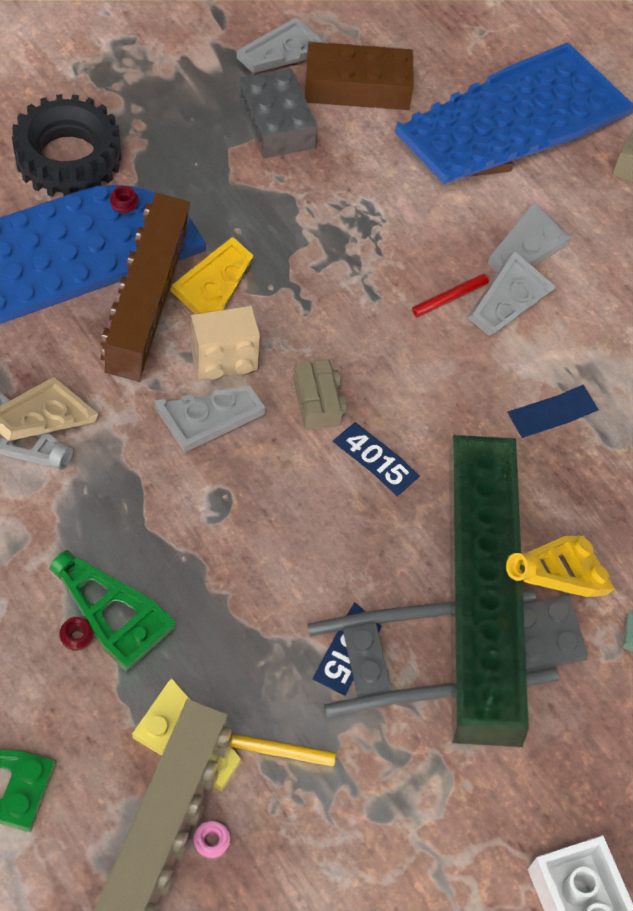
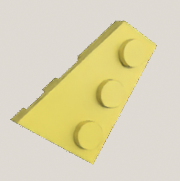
M172 678L132 733L133 739L161 756L184 704L189 699ZM230 747L226 758L219 757L216 770L219 771L214 788L221 792L241 763V758L232 747Z

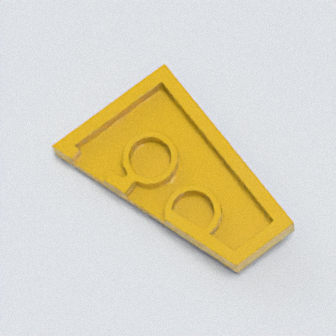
M232 237L173 283L170 291L195 315L224 310L252 262L253 255Z

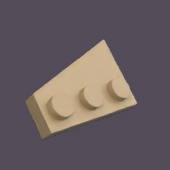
M52 377L0 406V434L8 441L95 423L98 413L55 377Z

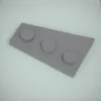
M294 18L237 50V59L250 71L257 73L307 60L308 41L326 42L298 18Z
M533 203L491 254L488 265L497 273L507 256L515 251L530 265L535 266L567 247L571 238Z
M513 251L507 256L467 318L490 336L557 287L517 252Z
M250 385L213 391L212 395L194 397L193 394L182 396L181 400L166 402L165 399L154 400V408L184 453L265 415V406Z

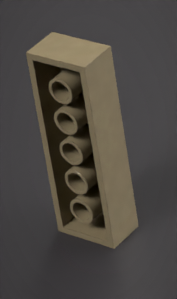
M190 699L186 700L94 911H159L157 910L158 901L161 895L167 897L175 879V875L172 874L176 859L182 861L190 843V839L187 838L188 830L191 824L197 826L205 807L202 804L205 790L211 792L219 774V771L216 770L219 757L226 758L231 747L233 738L230 737L232 728L229 727L228 714Z

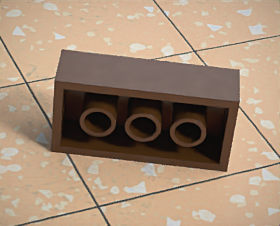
M308 41L305 77V99L307 103L396 110L410 109L413 92V49Z

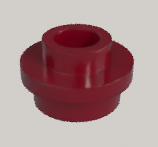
M129 186L115 188L110 196L111 207L120 213L132 212L139 204L138 195Z
M72 617L63 623L59 636L61 643L66 648L77 651L85 649L91 644L94 632L86 619ZM74 632L83 633L81 638L73 639L71 637Z

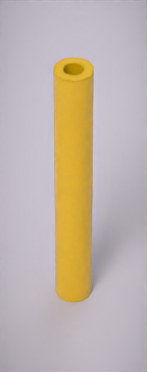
M232 734V748L334 766L336 752Z

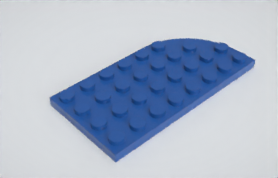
M106 185L81 190L0 217V324L121 281L122 276L127 277L129 269H126L128 257L131 251L135 252L136 233L139 226L144 227L145 220H143L145 206L147 202H153L155 192L129 186L136 192L139 198L137 208L129 213L117 212L110 205V196L113 190L119 186L126 185ZM190 217L188 220L187 236L179 260L206 251V243Z

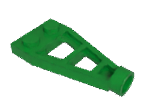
M69 550L61 552L52 561L49 569L63 582L83 617L93 630L103 650L126 672L176 628V621L152 599L75 557ZM90 580L96 581L108 590V593L94 605L80 591ZM114 601L122 602L133 608L136 612V615L118 631L112 630L102 615L103 611Z
M0 750V768L11 772L5 793L0 798V824L31 833L56 766L54 760L23 751Z

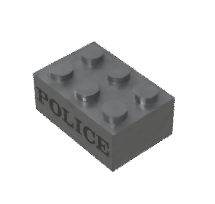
M292 68L240 78V104L263 159L315 149L317 124Z

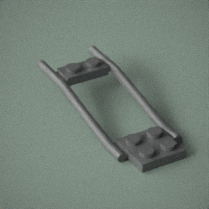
M534 589L502 596L373 610L308 623L310 637L343 630L357 698L324 704L327 718L393 704L515 689L558 681L560 678L556 666L586 661L588 658L570 595L537 602ZM505 609L506 619L523 674L391 691L377 623Z

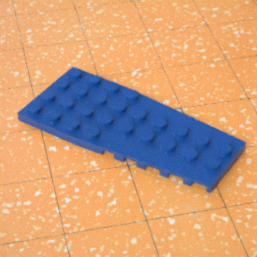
M567 42L488 76L485 83L480 84L477 82L469 86L468 92L462 95L457 92L451 95L448 102L444 104L437 102L431 106L430 111L424 114L420 112L413 114L411 120L405 124H402L400 121L397 122L395 133L443 184L579 138L633 113V103Z

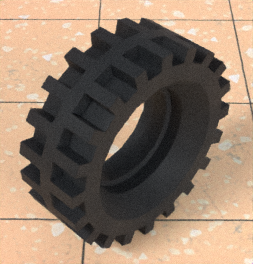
M62 94L56 95V100L48 101L46 97L40 99L41 105L37 107L31 103L27 106V115L20 113L17 116L18 125L13 124V136H11L16 168L18 172L22 173V180L25 183L32 181L34 190L39 192L42 188L47 189L48 196L54 197L56 192H61L63 196H66L73 192L101 186L102 181L110 183L113 180L112 172L118 173L119 161H121L119 125H116L113 113L107 115V107L103 104L95 107L94 99L89 97L84 102L79 100V95L72 94L71 99H63ZM63 137L83 139L94 148L88 156L71 161L49 159L41 152L49 142Z

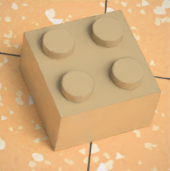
M252 306L191 315V352L198 380L217 379L221 376L247 374L251 371H257L260 334Z

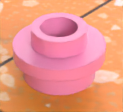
M207 821L196 829L194 846L203 857L218 858L229 848L230 834L222 823ZM210 835H214L218 838L219 842L215 846H209L206 844L205 839Z

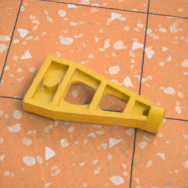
M563 536L527 553H514L507 560V573L513 580H524L526 583L584 597L607 596L615 590L609 579V573L600 564L594 554L592 544L584 536ZM559 556H564L575 577H571L568 574ZM541 559L545 561L551 574L546 572L543 564L540 561ZM522 565L525 567L524 573L520 569Z

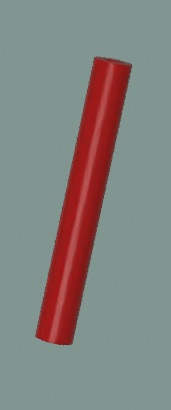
M483 273L413 306L412 313L415 317H420L488 284L489 279Z

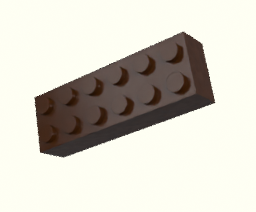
M156 192L153 202H147L143 214V220H145L144 227L139 226L135 237L137 247L135 252L131 251L126 266V269H129L127 277L122 276L119 284L118 294H121L119 302H113L109 319L112 320L110 329L105 327L100 345L103 346L100 360L105 361V373L138 382L141 380L187 236L190 201Z

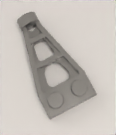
M0 393L1 406L10 400ZM50 433L34 435L39 440L32 449H25L14 445L15 440L8 441L5 437L0 438V455L46 466L52 465L60 470L67 467L73 455V448L58 441Z

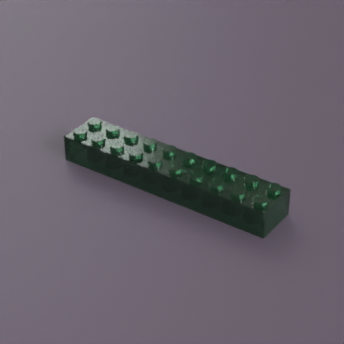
M453 435L449 455L452 743L523 747L529 730L522 580H513L508 575L506 569L508 558L514 553H521L516 438Z

